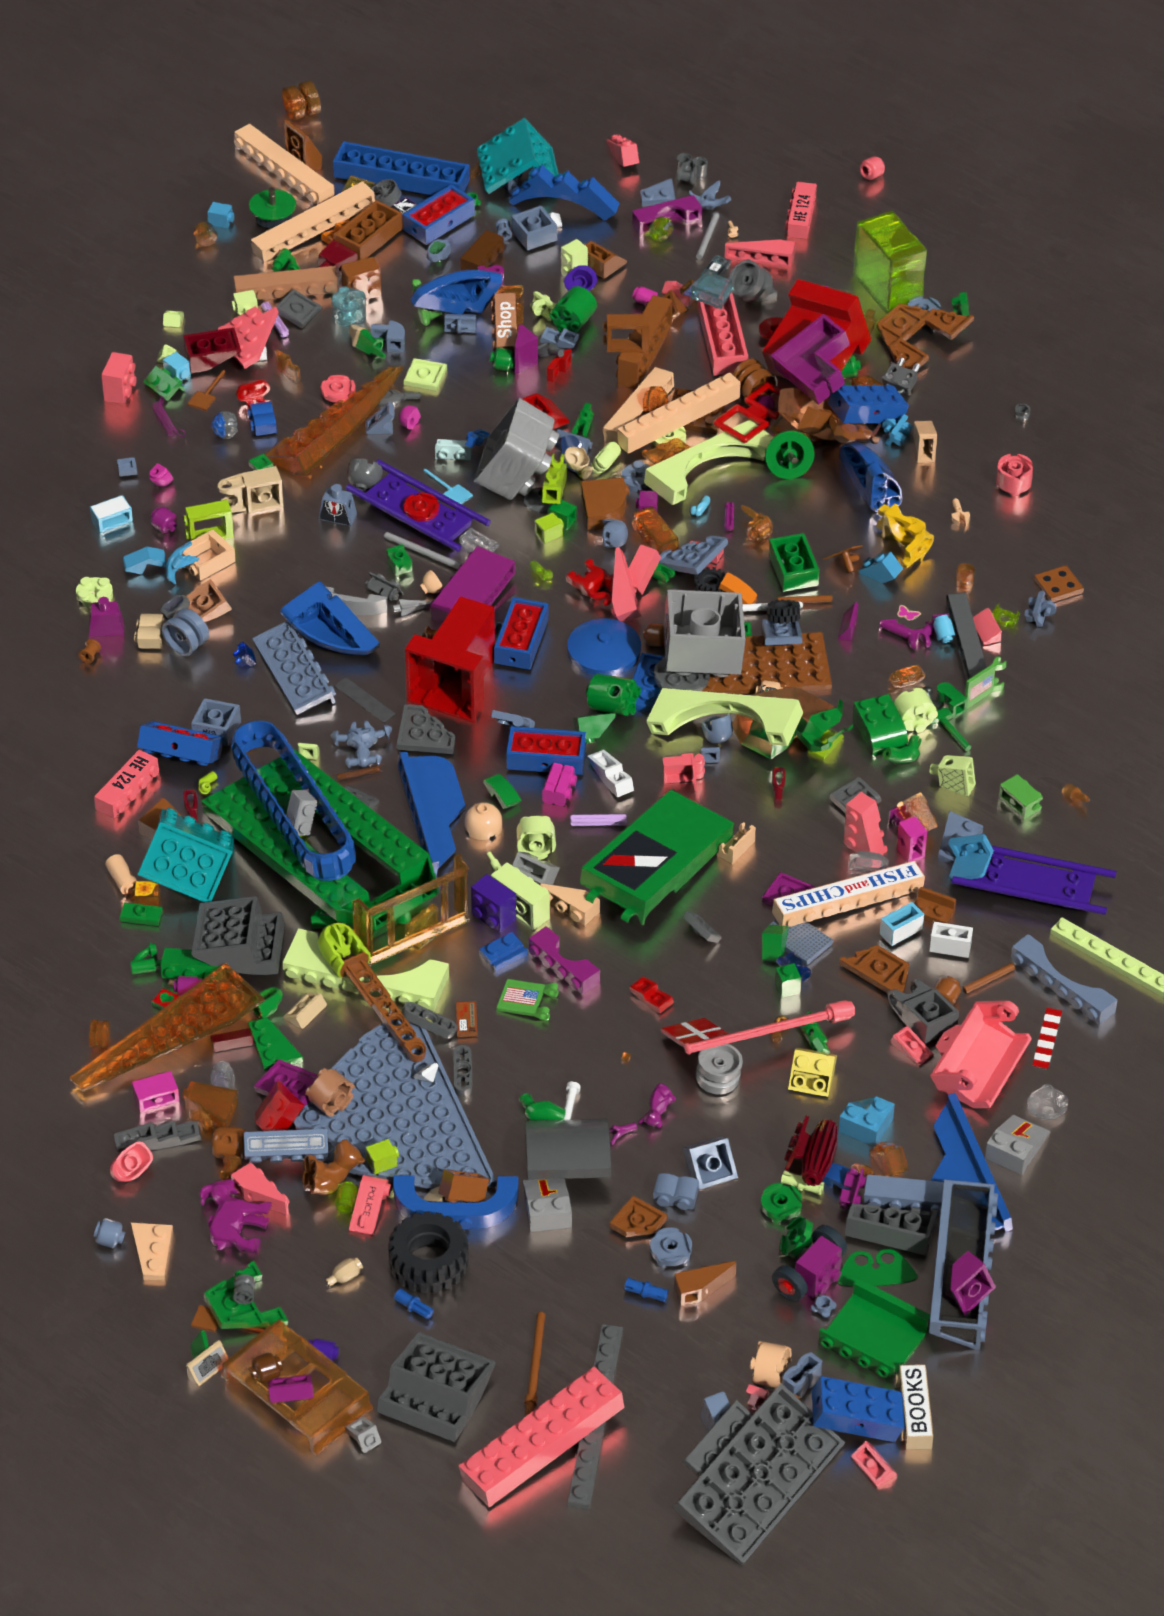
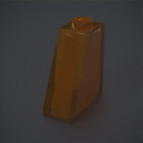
M190 1081L188 1089H184L182 1097L185 1100L186 1110L215 1129L217 1127L230 1126L239 1103L238 1090Z

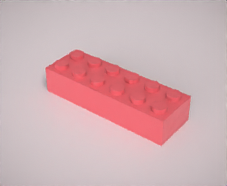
M732 290L698 292L697 310L713 376L733 374L737 366L748 359V353Z

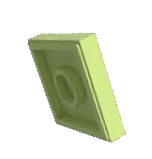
M414 358L404 378V385L437 391L447 370V364Z

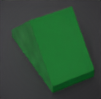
M769 924L763 931V961L782 963L789 930L788 926Z

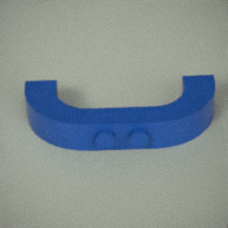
M394 1175L393 1181L395 1205L404 1218H411L416 1213L420 1215L424 1214V1212H430V1214L438 1212L442 1213L444 1217L449 1216L453 1218V1222L457 1221L462 1226V1229H479L497 1225L511 1215L518 1202V1176H498L496 1193L490 1199L477 1203L425 1201L415 1192V1176Z

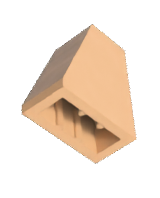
M914 421L913 437L917 463L935 462L937 433L932 421Z

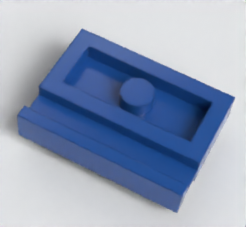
M511 932L480 948L479 954L496 972L527 956L528 949L524 948L523 943Z

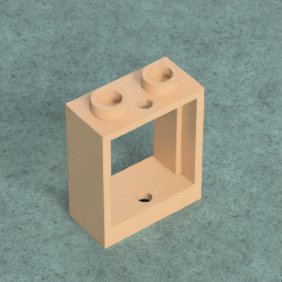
M214 530L192 540V545L182 553V556H197L211 548L218 554V556L201 565L194 562L185 566L190 574L200 581L235 562L234 548Z

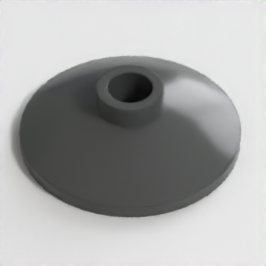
M543 487L533 488L527 496H524L525 506L536 513H547L552 503H542Z

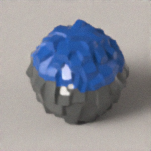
M221 411L214 416L210 428L213 429V433L223 439H230L238 433L236 427L238 425L236 422L237 418L234 413Z

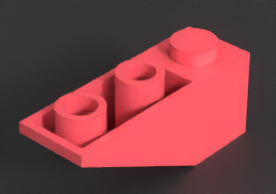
M613 135L610 139H606L620 165L628 166L639 163L636 143L621 135Z
M249 1163L231 1174V1180L235 1182L234 1188L238 1190V1194L243 1200L254 1204L271 1202L272 1207L270 1210L284 1215L289 1214V1200L287 1196L283 1193L281 1194L271 1180L268 1181L260 1168H256L252 1163Z

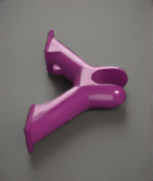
M949 614L932 615V620L925 622L926 625L922 629H910L905 627L904 624L897 623L896 619L880 620L879 629H885L907 639L912 649H916L915 641H922L925 644V648H928L931 645L929 636L935 632L933 619L941 615H948L949 617Z

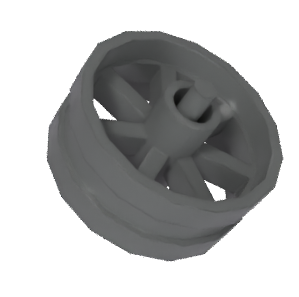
M392 179L382 180L371 188L374 191L375 200L385 205L392 206L401 198L402 193L396 181Z

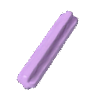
M269 302L261 304V310L264 313L273 308ZM277 316L273 326L278 334L284 338L289 335V330L280 317Z
M571 815L570 824L571 826L627 825V815Z

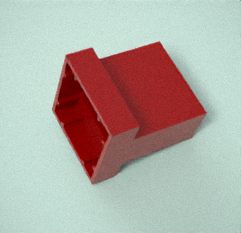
M797 279L788 293L791 307L762 351L768 370L773 375L786 378L775 369L770 355L823 314L829 317L834 324H837L846 331L850 343L848 347L830 360L841 371L853 353L860 355L864 353L872 339L858 296Z
M460 596L432 639L414 634L405 648L407 702L423 705L425 708L472 723L477 721L484 710V676L494 662V606Z

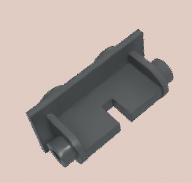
M369 572L371 579L365 583L368 590L379 594L381 589H383L380 595L387 597L390 601H396L399 594H404L400 584L393 580L390 582L379 573Z

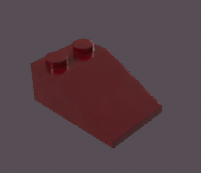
M234 327L183 335L184 351L187 360L190 362L191 373L208 371L241 352Z

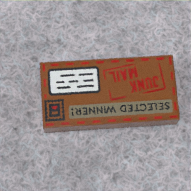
M476 1001L456 1002L457 1037H477Z

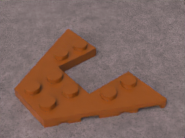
M898 304L877 322V329L895 362L897 363L899 358L902 357L905 359L902 367L912 370L915 363L920 364V367L929 360V355L906 340L925 324L952 340L974 321V315L968 317L956 315V312H945L938 309L929 311L923 310L919 306Z

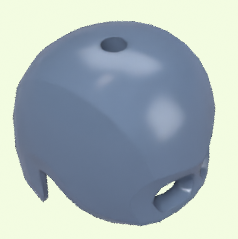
M604 519L603 545L608 548L623 546L628 537L626 524L618 519Z
M729 713L724 717H710L701 723L703 734L710 743L725 742L733 734V723Z

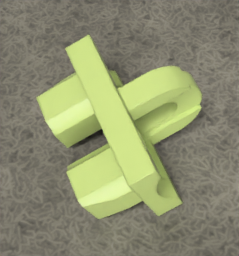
M535 291L533 293V301L530 304L532 313L542 315L551 322L552 319L549 314L557 303H553L547 295H542Z

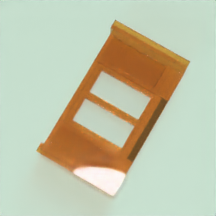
M280 1320L268 1326L223 1363L221 1377L228 1381L234 1376L309 1438L311 1452L316 1456L345 1433L347 1425L365 1416L373 1409L369 1402L368 1391L349 1377L343 1369L302 1336L300 1337ZM266 1352H271L273 1355L277 1354L281 1362L295 1352L309 1363L295 1376L308 1375L316 1369L330 1382L316 1392L313 1398L308 1399L293 1411L284 1402L271 1403L269 1390L259 1383L257 1379L253 1380L249 1367H252L251 1361L254 1357Z

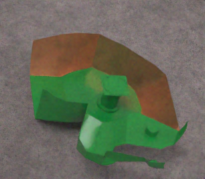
M792 687L750 695L799 700L803 714L788 746L770 745L765 729L749 717L736 714L732 724L734 732L742 745L770 759L786 750L791 743L799 739L810 752L827 750L839 735L853 728V724L849 728H843L837 734L827 739V743L823 744L821 737L824 732L840 722L843 715V701L839 699L838 707H835L801 688Z

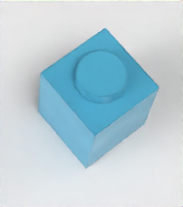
M178 352L163 359V367L171 373L170 376L172 378L176 376L178 379L183 380L191 375L190 362Z

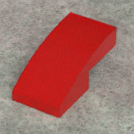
M572 349L563 351L564 355L562 357L556 356L547 367V381L554 382L559 372H567L572 363Z
M644 976L629 987L630 991L638 999L658 1013H662L674 1003L672 996L658 990L657 983Z

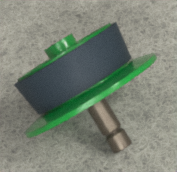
M269 188L255 194L249 202V208L252 214L255 215V220L259 225L266 228H274L292 218V213L296 208V200L286 191Z

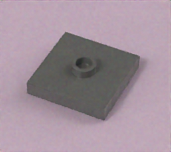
M294 289L276 305L279 315L300 328H303L321 310V305Z

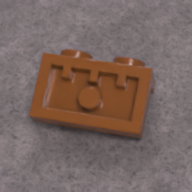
M920 887L914 904L924 913L925 921L933 924L934 922L948 924L955 913L956 899L931 889Z

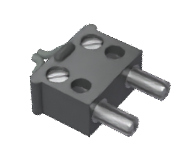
M900 357L896 364L891 363L886 374L882 376V382L884 386H894L899 393L911 395V390L918 380L917 371L920 368V364L915 363L912 370L902 367L905 359Z

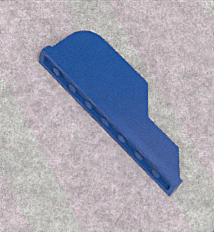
M400 752L397 766L421 848L430 854L434 872L437 875L438 869L456 851L449 825L466 808L458 778L452 763L443 757H409L408 752Z
M956 1093L949 1094L948 1101L933 1126L945 1156L931 1181L944 1182V1180L994 1184V1193H998L996 1217H992L991 1222H995V1231L1002 1228L1005 1232L1013 1230L1009 1211ZM954 1186L955 1193L986 1204L989 1203L990 1189ZM954 1200L951 1226L976 1236L986 1234L987 1211Z

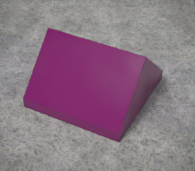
M519 325L515 344V374H519L538 364V337L524 325Z

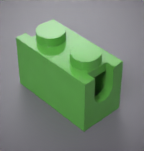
M1018 774L1000 784L999 798L1023 819L1041 810L1042 806L1039 802L1043 800V796Z

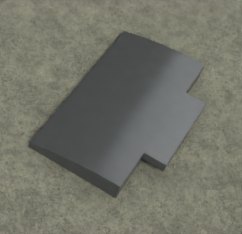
M782 1383L771 1392L753 1414L736 1400L683 1460V1463L698 1478L672 1508L713 1544L743 1565L845 1442L832 1430L814 1427L813 1412Z

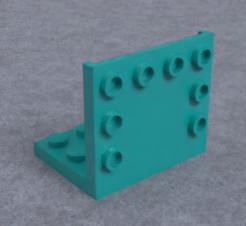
M526 118L509 126L506 130L476 148L485 190L489 194L532 166L537 168L543 164L555 177L558 175L553 148Z
M162 808L156 832L137 875L200 901L211 902L233 852L234 838L231 837L232 834L221 830V832L216 831L212 825L207 823L195 822L196 819L191 816H180L174 809L167 808L166 810Z

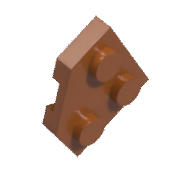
M632 1196L609 1222V1228L625 1237L655 1234L667 1221L668 1215L641 1199Z

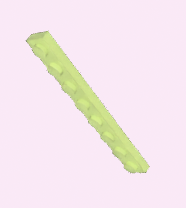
M1061 918L1051 928V935L1164 998V974L1064 918Z

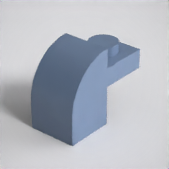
M389 320V325L371 324V335L375 338H382L383 342H387V352H404L405 329L400 323Z

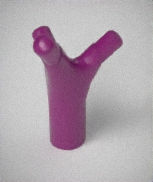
M633 1122L623 1126L613 1125L610 1128V1132H616V1134L613 1136L610 1144L614 1145L615 1141L623 1134L637 1130L636 1123Z

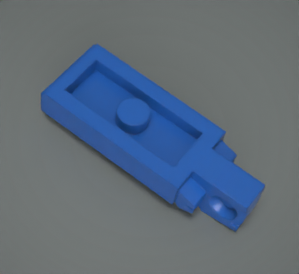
M482 429L470 431L466 436L467 442L465 445L471 448L485 445L491 433Z

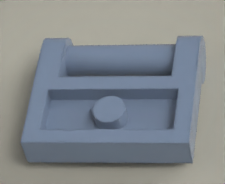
M496 710L492 711L491 717L496 718L497 723L534 728L535 722L531 718Z

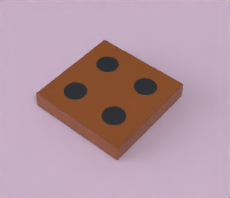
M1067 565L1034 575L1036 584L1042 591H1045V596L1048 600L1053 602L1083 593L1084 588Z

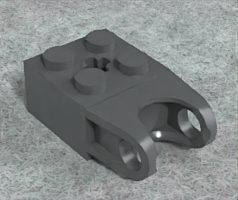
M919 979L911 981L910 989L912 993L910 994L902 993L896 989L888 992V1000L891 1007L925 1044L941 1037L945 1031L958 1025L959 1011L936 988L931 989Z

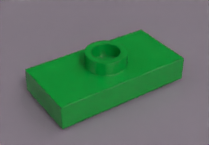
M124 902L120 921L159 926L163 907Z

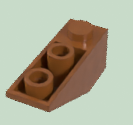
M736 1261L722 1262L717 1265L703 1266L698 1269L674 1273V1288L680 1305L684 1306L702 1302L735 1277Z

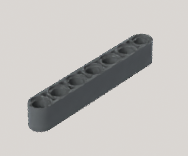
M966 593L947 594V609L956 635L955 638L966 678L969 680L987 668Z

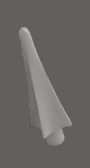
M399 599L398 605H392L393 613L400 612L402 617L430 607L433 600Z

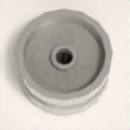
M725 1044L700 1051L695 1074L699 1086L713 1094L732 1092L739 1084L743 1064L742 1055L738 1049L730 1044Z

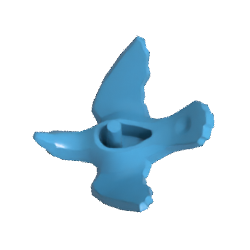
M191 541L174 550L164 566L167 579L175 585V572L179 568L199 561V558L196 556H182V553L192 545Z

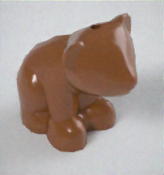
M347 1139L337 1144L334 1150L333 1162L324 1163L317 1160L315 1155H305L303 1172L304 1190H310V1194L321 1196L334 1193L345 1180L349 1171L365 1162V1159L358 1148Z

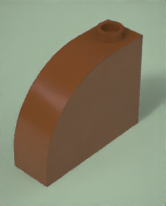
M624 478L581 481V496L588 531L604 529V519L620 520L626 511V495H629L628 484L625 485Z

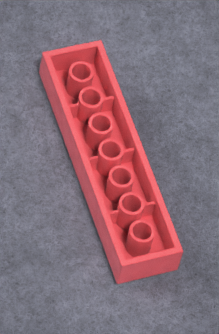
M595 1367L591 1368L460 1464L459 1470L462 1481L488 1507L492 1506L624 1408L622 1392Z

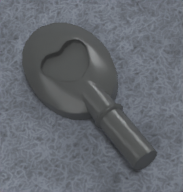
M545 342L538 345V357H548L550 355L562 357L564 355V352L559 350L554 343Z
M392 389L377 390L371 395L372 403L378 406H384L388 402L396 405L401 400L420 399V392L400 393Z

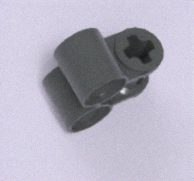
M687 153L677 156V182L685 181L694 185L696 178L703 179L707 176L706 158L696 157L692 159L691 155Z

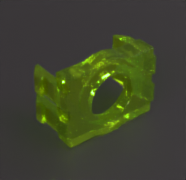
M997 604L992 611V615L999 625L1012 629L1019 620L1020 612L1012 613L1011 611L999 608V604ZM1008 616L1011 620L1004 622L1000 618Z

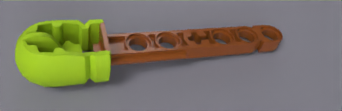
M334 923L326 926L318 938V945L323 957L333 968L336 975L340 978L345 976L350 978L368 1005L372 1006L398 1044L403 1047V1051L410 1060L414 1062L424 1060L426 1056L425 1044L420 1037H416V1032L368 965L371 954L363 945L358 935L351 927L343 923ZM352 951L355 956L344 961L341 959V956L344 958L350 955ZM368 977L370 981L363 983L360 981V978ZM378 991L381 995L373 997L370 995V992ZM399 1020L401 1024L394 1026L391 1024V1021ZM403 1034H409L412 1038L410 1040H404L401 1038V1036ZM418 1048L422 1053L415 1055L412 1053V1050Z

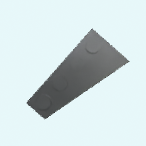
M852 1204L847 1216L845 1236L926 1256L936 1227L938 1209H930V1212L920 1211V1208H911V1211L899 1210V1207L894 1206L888 1209H881L879 1205Z

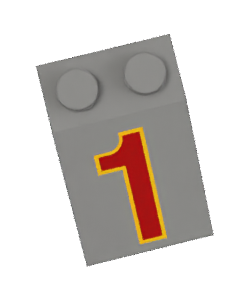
M1012 1115L995 1130L987 1142L985 1159L1022 1175L1050 1134V1131Z
M565 1179L523 1180L530 1232L572 1228V1211Z

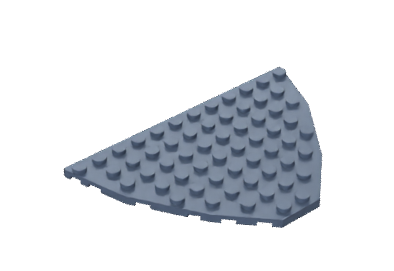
M392 1020L391 1024L398 1026L401 1022L399 1020ZM411 1022L409 1024L416 1032V1037H420L426 1046L424 1060L420 1062L410 1060L403 1051V1047L398 1044L385 1024L382 1023L364 1034L359 1039V1043L353 1049H350L331 1068L337 1070L355 1086L351 1091L354 1096L349 1105L342 1112L340 1110L334 1113L335 1116L331 1117L327 1116L309 1101L304 1106L300 1115L294 1120L295 1130L327 1129L328 1157H324V1160H322L324 1163L333 1162L334 1150L337 1144L344 1139H347L352 1145L357 1147L365 1162L355 1166L349 1172L363 1177V1175L384 1178L388 1179L389 1182L394 1181V1175L415 1176V1186L433 1189L440 1186L443 1171L448 1169L479 1173L489 1179L487 1189L497 1186L496 1178L427 1030ZM403 1034L401 1036V1038L404 1040H410L412 1038L409 1034ZM415 1048L412 1050V1053L419 1055L422 1051ZM438 1064L433 1082L418 1080L413 1077L427 1065ZM389 1139L392 1146L395 1145L399 1152L397 1167L374 1174L366 1160V1147Z

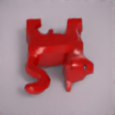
M591 558L584 562L588 569L584 577H581L579 574L576 575L574 571L566 575V581L581 591L584 596H589L595 600L605 599L603 602L604 606L611 604L612 596L609 593L597 591L602 587H606L612 593L614 574H609L605 569L595 566Z

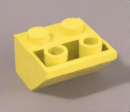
M796 1048L788 1090L828 1097L837 1055Z

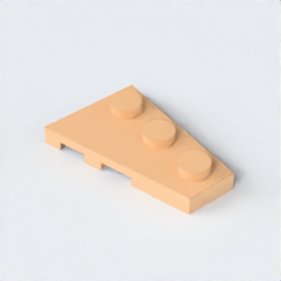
M131 1223L144 1280L165 1281L173 1225Z

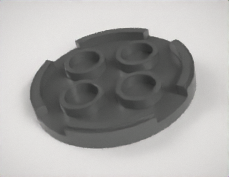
M666 656L654 668V680L660 689L702 691L710 679V673L693 672L690 675H679L675 672L666 671Z

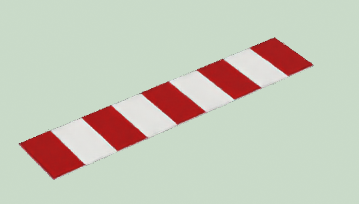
M1046 1008L1032 1066L1048 1069L1062 1010Z

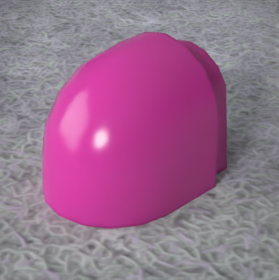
M410 405L403 407L398 415L400 424L410 430L416 426L421 418L418 408Z
M158 463L150 471L149 478L156 486L164 487L173 481V477L167 468Z

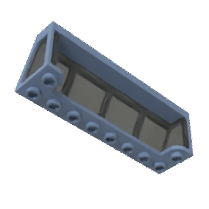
M944 1180L929 1333L980 1350V1342H985L987 1311H983L984 1305L988 1306L989 1294L970 1312L964 1315L951 1291L952 1266L960 1256L969 1251L985 1264L987 1270H991L992 1257H988V1253L993 1252L994 1240H990V1235L995 1233V1222H991L992 1217H996L998 1193H994V1184Z

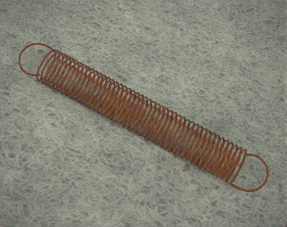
M372 766L334 775H337V778L350 779L355 778L350 775L364 776L369 775L364 772L375 774L384 771H380V768H377L381 766Z

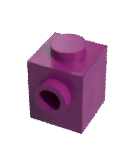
M640 491V498H636V509H639V518L657 519L658 493L655 491Z

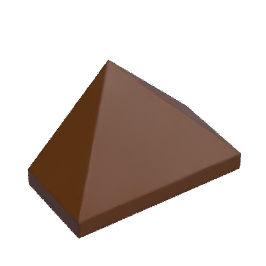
M672 290L663 296L664 298L672 299V321L688 311Z

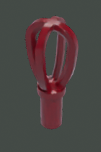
M775 767L772 770L775 803L782 802V791L786 779V770L783 767ZM778 772L782 774L780 785H777L776 774Z
M193 789L185 790L183 792L185 808L189 816L195 818V822L198 823L196 791ZM189 794L194 798L193 807H190L187 800Z

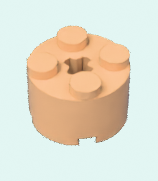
M759 1341L757 1356L752 1357L750 1369L754 1370L752 1383L773 1388L781 1384L783 1375L788 1370V1362L791 1363V1348Z

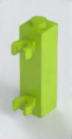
M552 454V461L547 469L543 484L542 503L560 504L566 483L567 464L563 463L564 454H561L559 461L555 460L554 454Z

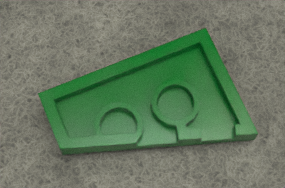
M268 1017L248 1022L264 1071H268L279 1059L292 1065L303 1062V1056Z

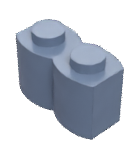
M667 1173L658 1174L653 1192V1202L663 1207L676 1206L682 1210L694 1209L699 1192V1180L692 1177H677Z
M811 1352L803 1355L797 1365L789 1368L784 1373L782 1384L794 1395L796 1394L802 1398L807 1389L815 1386L821 1377L822 1360Z

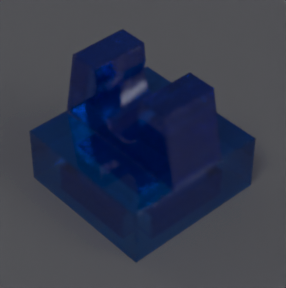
M244 641L237 645L238 650L233 653V656L237 659L235 661L236 665L241 668L245 665L252 667L257 664L254 651Z

